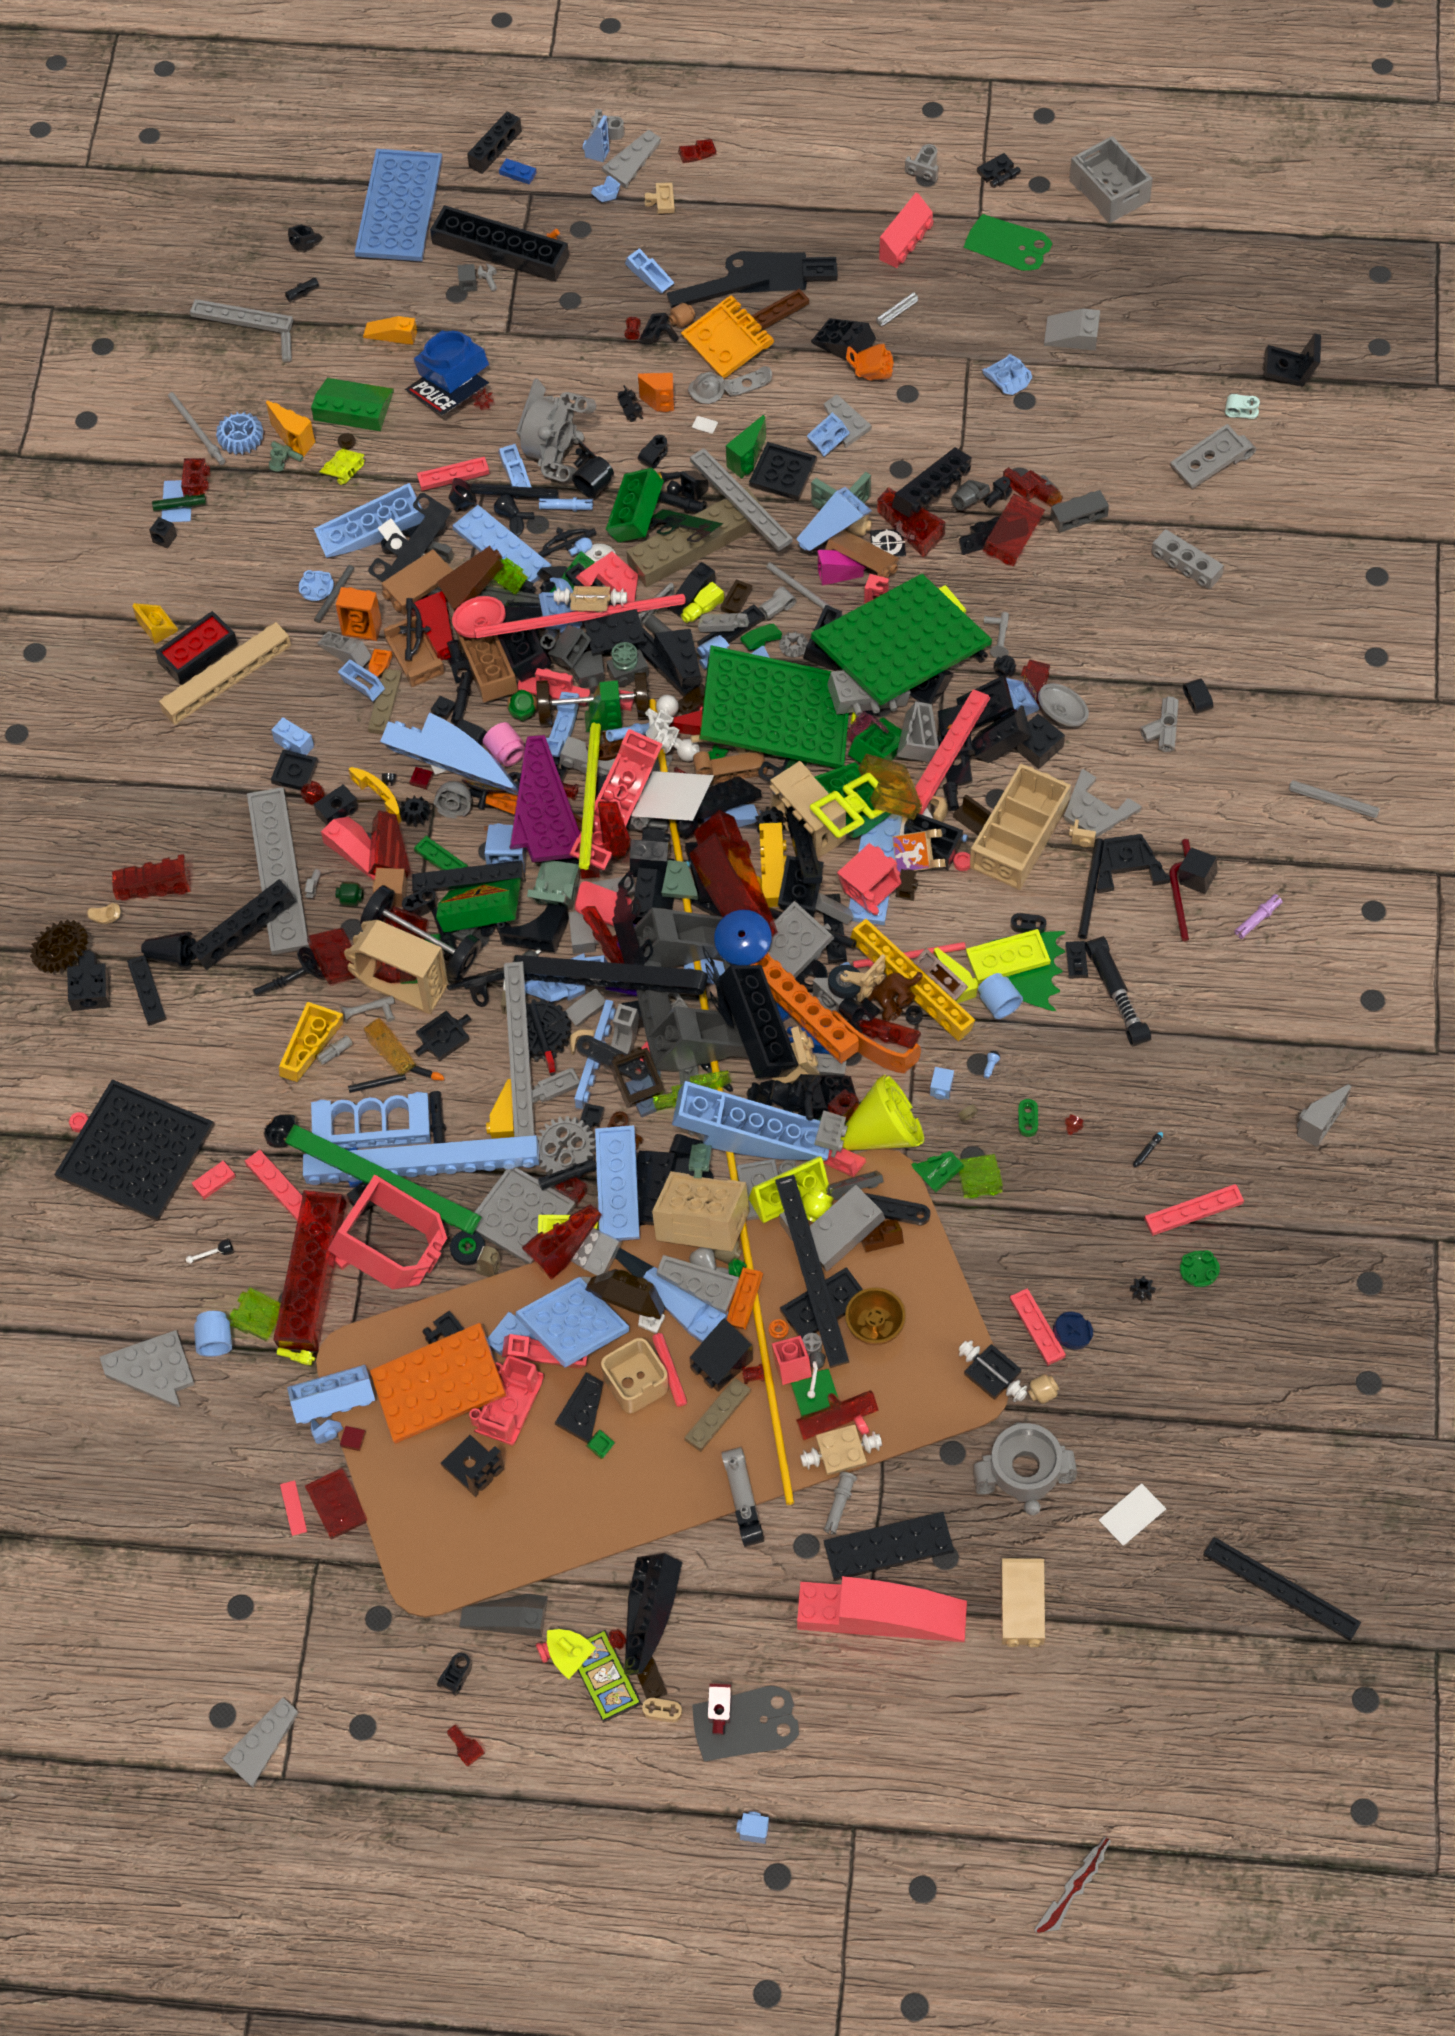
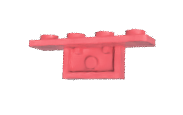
M540 668L536 670V677H529L522 682L519 680L517 685L518 691L526 690L537 696L536 681L548 680L550 695L554 700L560 698L561 692L577 693L579 698L589 697L591 693L589 689L573 686V678L567 673H557L549 669ZM587 702L579 703L578 705L586 706Z

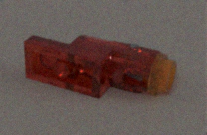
M1009 467L1003 471V476L1010 479V487L1028 502L1036 497L1047 505L1054 506L1063 499L1061 492L1045 475L1039 476L1030 470L1021 477L1018 472L1013 471Z

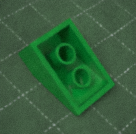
M764 415L726 445V466L741 479L753 471L766 440V417Z
M882 717L854 738L848 755L866 766L870 771L878 774L896 757L902 730Z

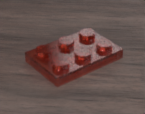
M343 928L307 937V942L328 984L357 978L348 970V964L354 965V963L347 960L344 951L349 949L351 944Z
M342 1468L305 1485L308 1495L331 1540L366 1523L367 1517Z

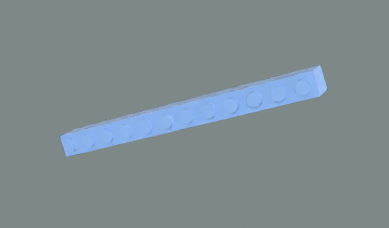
M536 1135L350 1151L399 1176L416 1177L423 1174L433 1176L437 1173L454 1174L460 1171H492L497 1168L513 1169L514 1167L522 1166L530 1168L534 1165H539V1143ZM303 1154V1177L306 1184L318 1185L325 1182L335 1184L340 1181H359L308 1154Z

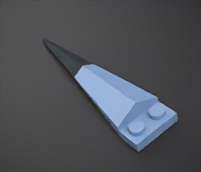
M619 1248L615 1258L633 1276L644 1278L648 1282L653 1283L665 1305V1309L688 1334L702 1343L722 1319H727L728 1311L725 1315L657 1276V1268Z

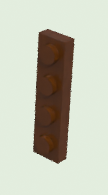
M799 288L751 316L762 326L760 330L762 331L808 305L809 298Z

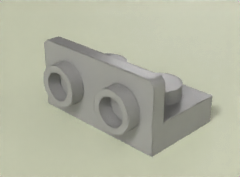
M823 1111L814 1145L832 1150L831 1157L835 1158L836 1152H841L844 1141L840 1139L841 1136L845 1137L848 1127L844 1125L846 1117Z

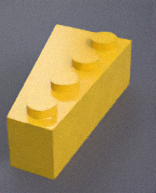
M782 823L759 824L763 905L779 907L778 900L787 857L783 856V851H787L786 839L783 840Z
M307 1002L279 1065V1076L298 1082L317 1058V1055L322 1052L343 1025V1014Z

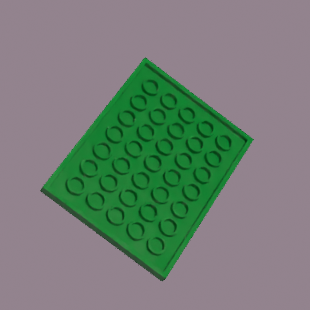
M922 573L811 633V639L880 706L992 644V639Z
M713 645L709 648L699 739L840 768L844 766L849 713L836 714L827 685L832 671Z

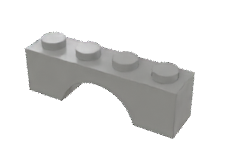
M568 736L560 754L559 764L580 770L586 774L588 760L586 744L584 741ZM615 759L609 761L598 760L597 777L609 774Z

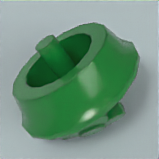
M733 1258L728 1264V1273L740 1278L743 1267L746 1268L747 1265L743 1261Z

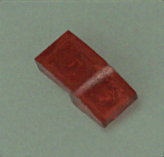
M712 139L696 140L695 145L679 146L678 150L683 163L699 161L713 156L717 152Z

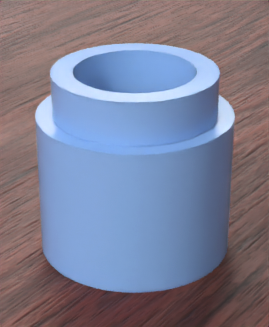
M1001 973L989 976L978 987L980 999L996 1019H1002L1013 1013L1023 1001V997L1007 977H1003Z
M207 1311L199 1314L194 1324L196 1353L201 1356L214 1357L230 1352L232 1350L231 1328L226 1314L221 1311Z

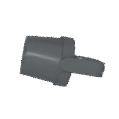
M968 480L957 489L951 501L957 509L963 510L990 492V487L982 482Z

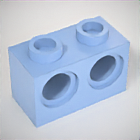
M832 412L807 435V438L814 448L825 456L848 436L850 432L844 423Z

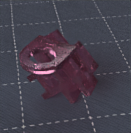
M864 711L854 720L847 731L846 737L852 743L857 735L873 723H876L886 733L889 732V729L876 717Z

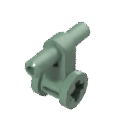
M276 441L271 443L273 448L270 451L271 460L269 461V468L276 472L282 471L285 466L284 461L289 457L299 462L302 461L303 455L293 451V448L287 445L284 446Z

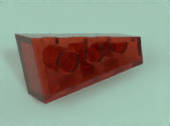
M888 487L878 498L877 512L924 558L945 535L946 522L924 508H921L918 513H914L910 517L892 508V503L896 491Z
M184 854L178 855V858L170 860L169 857L164 858L161 863L157 864L152 862L144 863L141 868L132 866L112 871L113 892L116 900L191 892L190 871Z

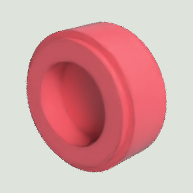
M966 852L957 853L953 859L954 867L959 871L969 870L970 854Z
M82 1112L74 1113L69 1119L71 1129L79 1133L88 1117Z
M862 1416L855 1417L854 1422L861 1435L863 1436L864 1433L866 1435L869 1434L870 1431Z

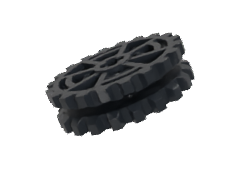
M533 999L531 1003L536 1004L554 1059L557 1057L558 1052L561 1054L564 1052V1046L568 1047L569 1045L568 1039H570L571 1035L570 1020L567 1018V1012L561 1011L562 1006H555L554 1001L547 1003L545 999H541L540 1002ZM526 1002L530 1059L533 1058L535 1062L543 1059L545 1062V1056L528 1007L529 1004Z

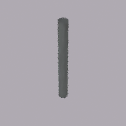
M348 565L314 618L315 622L320 623L339 594L341 587L344 586L353 572L354 567L352 565Z

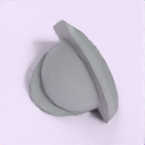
M714 372L701 373L689 385L688 393L693 400L702 404L716 402L725 392L722 383L724 379Z

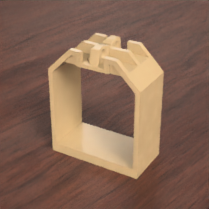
M379 920L363 922L361 924L363 932L354 935V945L344 951L346 959L354 963V965L348 964V970L367 987L384 995L393 996L394 999L431 1015L445 992L447 985H449L442 947ZM402 970L416 976L418 983L401 984L400 971Z

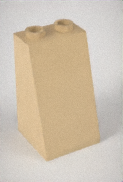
M1002 1558L1000 1571L1002 1645H1007L1008 1647H1018L1019 1645L1039 1647L1044 1645V1559Z

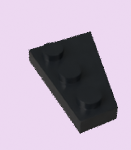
M586 1372L555 1421V1425L588 1443L592 1437L603 1382Z

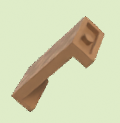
M846 530L828 539L825 550L838 551L873 569L878 573L877 576L888 578L890 575H894L898 569V557Z
M432 549L382 582V595L386 600L392 602L397 612L400 611L403 615H406V598H413V603L439 587L437 581L453 570Z
M416 616L411 617V628H416ZM407 618L384 629L385 640L411 687L445 674L441 659L437 658L423 631L419 648L412 656V661H405L407 633L398 634L401 630L398 626H407ZM411 631V650H413L416 642L415 631Z

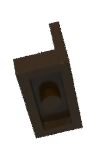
M966 794L963 797V804L953 813V818L979 836L991 812Z

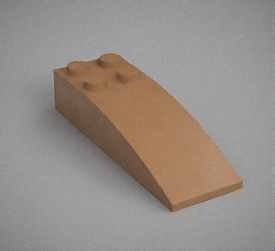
M456 632L462 651L468 659L473 679L483 703L518 691L515 675L497 635L469 638Z

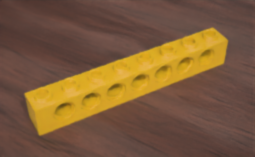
M864 919L852 930L850 938L857 940L856 947L873 963L882 954L886 956V967L884 969L886 975L897 972L911 979L918 972L923 974L920 982L910 987L915 995L914 1001L958 1042L972 1030L975 1019L872 923Z

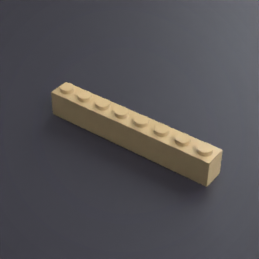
M277 622L266 627L264 631L251 637L249 641L238 646L228 655L223 656L215 664L208 666L206 670L192 677L187 683L180 685L169 695H165L159 701L162 712L174 725L289 648L291 646L289 635Z

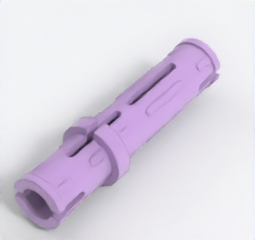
M1274 894L1266 903L1259 905L1258 910L1234 930L1235 934L1238 935L1240 933L1238 937L1243 939L1263 919L1271 916L1272 911L1282 904L1281 898L1276 901L1278 895Z

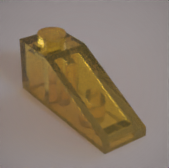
M380 1018L364 1027L368 1042L400 1076L416 1066L413 1059Z

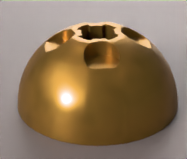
M867 1288L858 1292L849 1301L845 1312L846 1323L850 1332L859 1341L869 1345H882L895 1339L904 1326L906 1316L901 1300L894 1293L883 1288Z

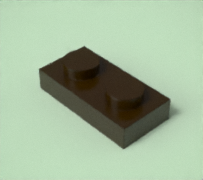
M736 579L720 606L721 610L729 614L739 613L752 591V585Z
M702 683L678 701V712L681 715L696 712L703 707L705 686Z
M651 1657L642 1674H637L646 1699L667 1695L654 1659Z

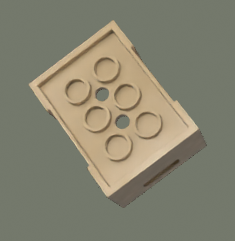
M801 761L770 780L771 808L774 806L781 810L785 818V806L787 808L792 806L795 809L792 814L799 821L802 819L806 821L804 827L812 836L818 859L846 841V835L836 838L810 810V804L829 793ZM835 799L820 807L838 829L846 826V811ZM786 820V822H784L783 824H784L785 827H786L785 829L789 832V828H788V824H787V820Z
M671 1171L652 1210L656 1240L732 1252L750 1212L746 1182L724 1181L703 1177L694 1178L690 1174Z

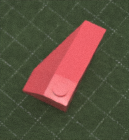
M350 817L333 819L321 831L324 844L372 880H375L376 868H389L363 827Z

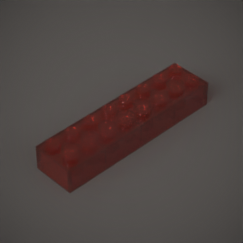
M303 1191L273 1338L278 1348L315 1352L318 1350L336 1255L328 1251L337 1231L343 1224L347 1204L342 1194Z

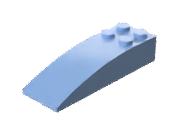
M410 483L314 528L326 558L359 550L381 542L384 536L378 527L389 519L394 521L400 531L420 524L425 515L413 507L417 496Z

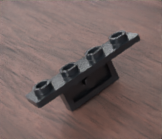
M998 516L986 522H977L975 525L970 526L971 534L960 537L959 543L961 553L965 555L1028 536L1027 520L1023 518L1008 523L1004 517Z

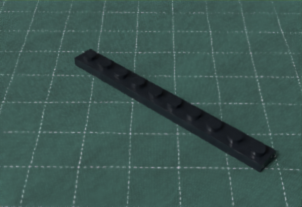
M578 563L565 572V576L574 586H584L575 577L584 571L585 568ZM596 579L591 585L603 587ZM642 627L645 644L635 646L636 649L641 650L643 656L683 697L696 687L681 689L672 675L668 664L662 659L660 651L654 646V638Z
M793 1174L776 1179L775 1182L829 1366L833 1368L850 1363L795 1176Z

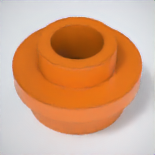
M776 1319L769 1325V1334L775 1339H782L789 1332L788 1324L784 1320ZM776 1328H781L782 1331H781V1332H776L775 1329H776Z

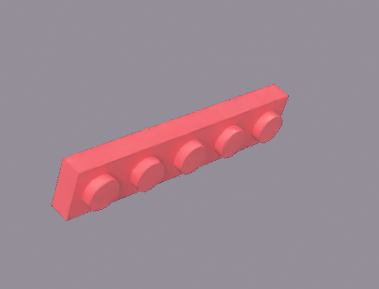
M1234 1184L1146 1215L1144 1220L1152 1236L1242 1205L1244 1199L1237 1185Z

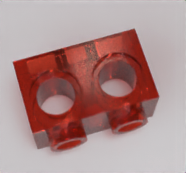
M184 458L181 482L183 496L187 494L190 496L204 494L208 490L207 476H210V466L206 464L205 458Z

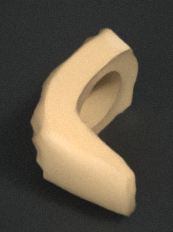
M933 796L930 803L937 806L933 813L934 819L943 822L948 813L947 802L943 797Z
M111 903L103 908H89L87 915L89 919L99 924H109L120 917L121 910L117 903Z
M592 1029L574 1031L570 1035L571 1054H575L576 1043L581 1036L589 1035L594 1038L596 1031Z

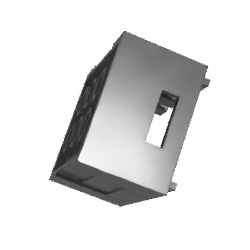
M1113 136L1071 158L1069 181L1092 202L1109 224L1150 202L1153 178Z

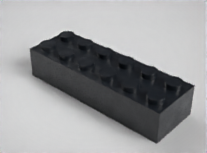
M730 965L719 979L755 1078L787 1077L798 1066V1062L762 965Z

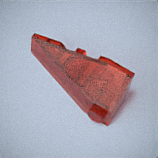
M590 1204L570 1215L569 1220L566 1222L554 1224L553 1229L550 1231L536 1234L522 1249L540 1270L552 1280L569 1264L602 1214Z

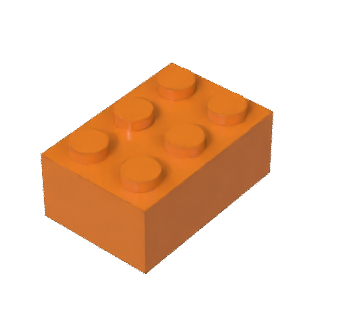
M341 587L336 601V609L342 635L377 641L382 620L376 592Z

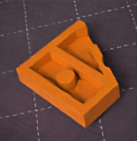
M489 792L487 794L486 804L515 814L517 795L499 792Z

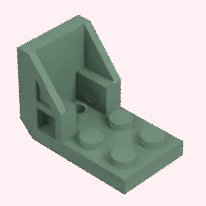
M553 860L542 861L534 890L528 889L527 897L537 904L562 905L573 909L580 874L579 864Z

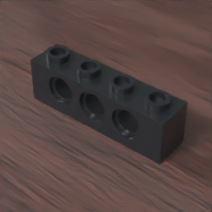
M506 111L467 153L469 168L483 174L522 132L520 118Z

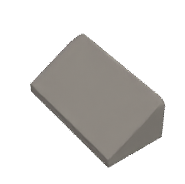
M818 893L815 909L845 924H848L853 919V913L849 907Z

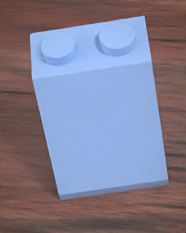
M500 823L489 825L485 846L486 864L522 860L525 873L527 847L510 849L509 847L513 825H503Z

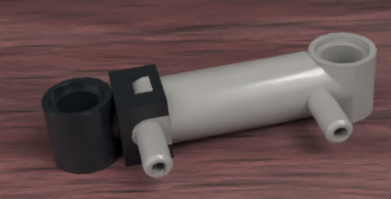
M739 1447L721 1452L743 1545L747 1547L765 1542L743 1449Z

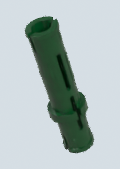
M205 493L191 496L187 494L184 497L153 500L152 507L154 512L186 507L190 509L193 506L207 505Z

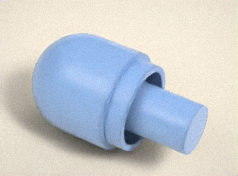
M586 537L579 539L574 543V547L568 550L569 554L573 556L577 553L579 554L580 551L586 553L592 548V541Z

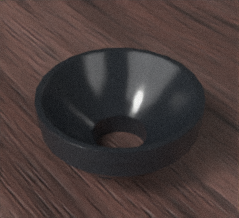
M813 959L795 980L800 985H804L808 992H813V984H807L805 979L807 977L827 978V969L820 961Z

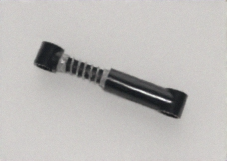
M1101 936L1085 942L1088 957L1090 960H1093L1110 998L1114 999L1122 1018L1125 1019L1124 1023H1126V1035L1131 1046H1136L1151 1041L1148 1025L1145 1022H1141L1139 1017H1136L1137 1013L1132 1008L1133 1004H1130L1131 1000H1128V989L1110 954L1106 938Z

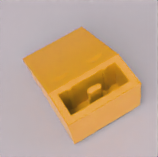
M267 400L266 405L271 425L285 445L293 448V451L304 457L315 443L311 421L305 416L302 417L292 410H287L279 404Z

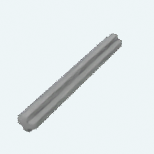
M1292 780L1289 786L1290 791L1370 817L1377 818L1380 811L1379 807Z

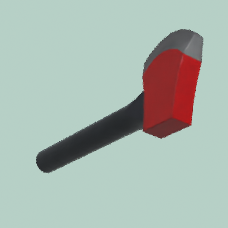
M530 1003L528 1007L545 1056V1062L550 1075L553 1076L555 1075L554 1059L536 1004Z

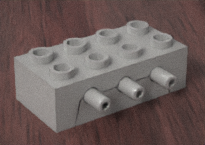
M844 670L831 672L827 684L836 714L855 712L856 716H860L862 711L872 710L876 714L883 708H890L891 711H896L898 706L907 705L910 696V690L880 706Z

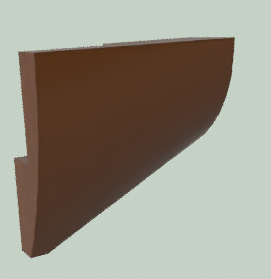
M897 1220L883 1221L861 1243L865 1252L903 1244V1232Z

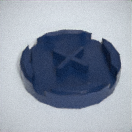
M1064 1312L1053 1325L1055 1338L1060 1344L1069 1349H1083L1093 1337L1091 1323L1088 1319L1086 1321L1080 1313Z

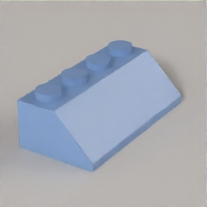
M366 1365L287 1387L296 1423H308L317 1417H329L332 1413L338 1411L346 1412L352 1409V1407L358 1405L367 1406L372 1401H375Z

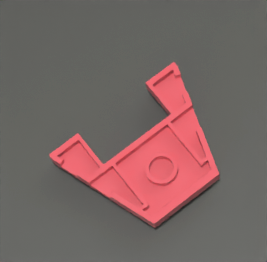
M613 551L575 577L584 586H591L595 578H597L606 587H610L611 591L615 588L617 592H621L623 588L624 592H627V603L635 601L638 574Z

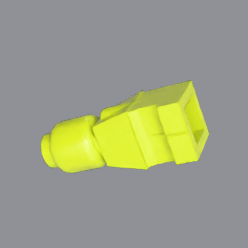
M713 582L700 590L694 599V603H690L683 609L681 614L682 620L685 623L693 622L701 614L714 610L718 604L723 603L724 591Z

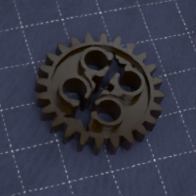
M67 919L65 923L60 920L58 925L53 923L51 928L46 927V932H40V937H35L37 942L31 944L34 948L30 949L32 953L30 957L33 964L44 973L49 971L52 974L54 969L59 973L60 968L66 970L67 965L72 967V962H78L79 959L77 957L84 955L82 950H87L85 946L89 943L87 931L79 922L76 923L75 920L70 922Z

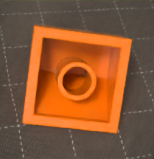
M638 373L639 398L657 412L674 411L673 373Z

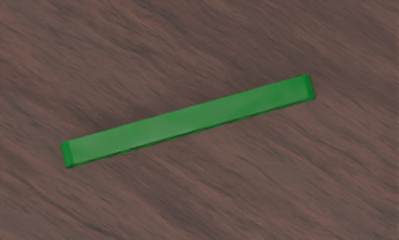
M293 1124L284 1141L286 1144L369 1184L374 1175L380 1177L439 1213L442 1221L470 1235H473L482 1218L478 1214Z

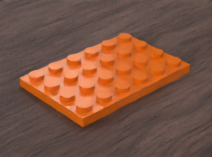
M481 1323L370 1370L395 1444L466 1414L474 1408H480L507 1396Z

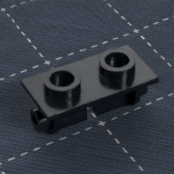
M624 385L625 391H620L617 398L621 407L624 408L623 411L627 420L633 422L638 416L644 419L641 414L643 409L635 401L637 398L636 394L632 389L629 390Z

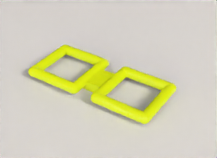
M866 773L843 786V791L848 795L847 797L843 798L838 791H833L810 804L809 808L836 838H841L864 824V819L858 813L863 811L869 819H874L895 807L897 801L871 773ZM867 781L887 801V803L873 811L853 790ZM834 799L854 820L841 829H838L820 809V807Z

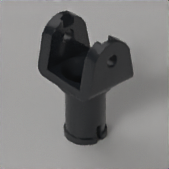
M1003 476L993 482V491L982 500L988 508H991L1000 498L1005 501L1012 493L1010 479Z

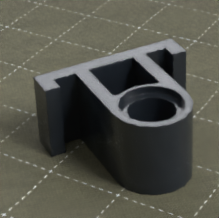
M866 997L863 999L862 1005L853 998H845L840 1003L838 1011L848 1020L847 1022L862 1033L880 1012V1009Z

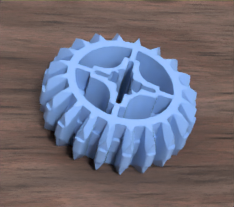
M244 411L242 414L237 412L235 415L230 413V417L224 416V421H220L219 426H217L216 437L223 450H227L229 454L233 452L235 455L237 453L243 455L244 452L250 454L251 449L256 450V446H260L264 431L256 416L253 417L251 413L246 415Z

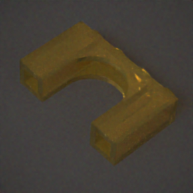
M866 754L858 769L861 776L871 773L879 782L870 798L874 809L914 820L922 809V803L906 765Z

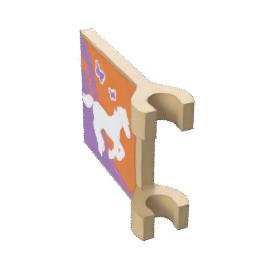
M941 829L892 836L897 870L901 872V869L918 871L946 867L945 859L933 860L931 838L942 837Z

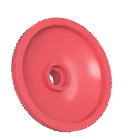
M479 596L465 601L455 610L452 624L458 634L464 637L476 638L474 634L475 627L503 623L506 611L500 600L490 596Z

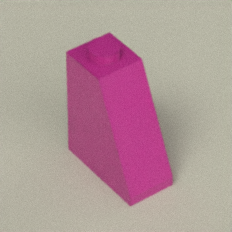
M818 550V574L822 586L864 577L865 565L838 551Z

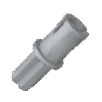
M345 1035L334 1044L330 1043L327 1049L317 1055L318 1062L323 1065L333 1057L340 1056L341 1052L353 1045L351 1039Z

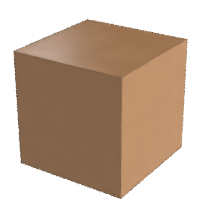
M376 868L375 880H373V894L380 886L386 885L395 891V898L391 907H402V901L406 897L407 890L405 870Z

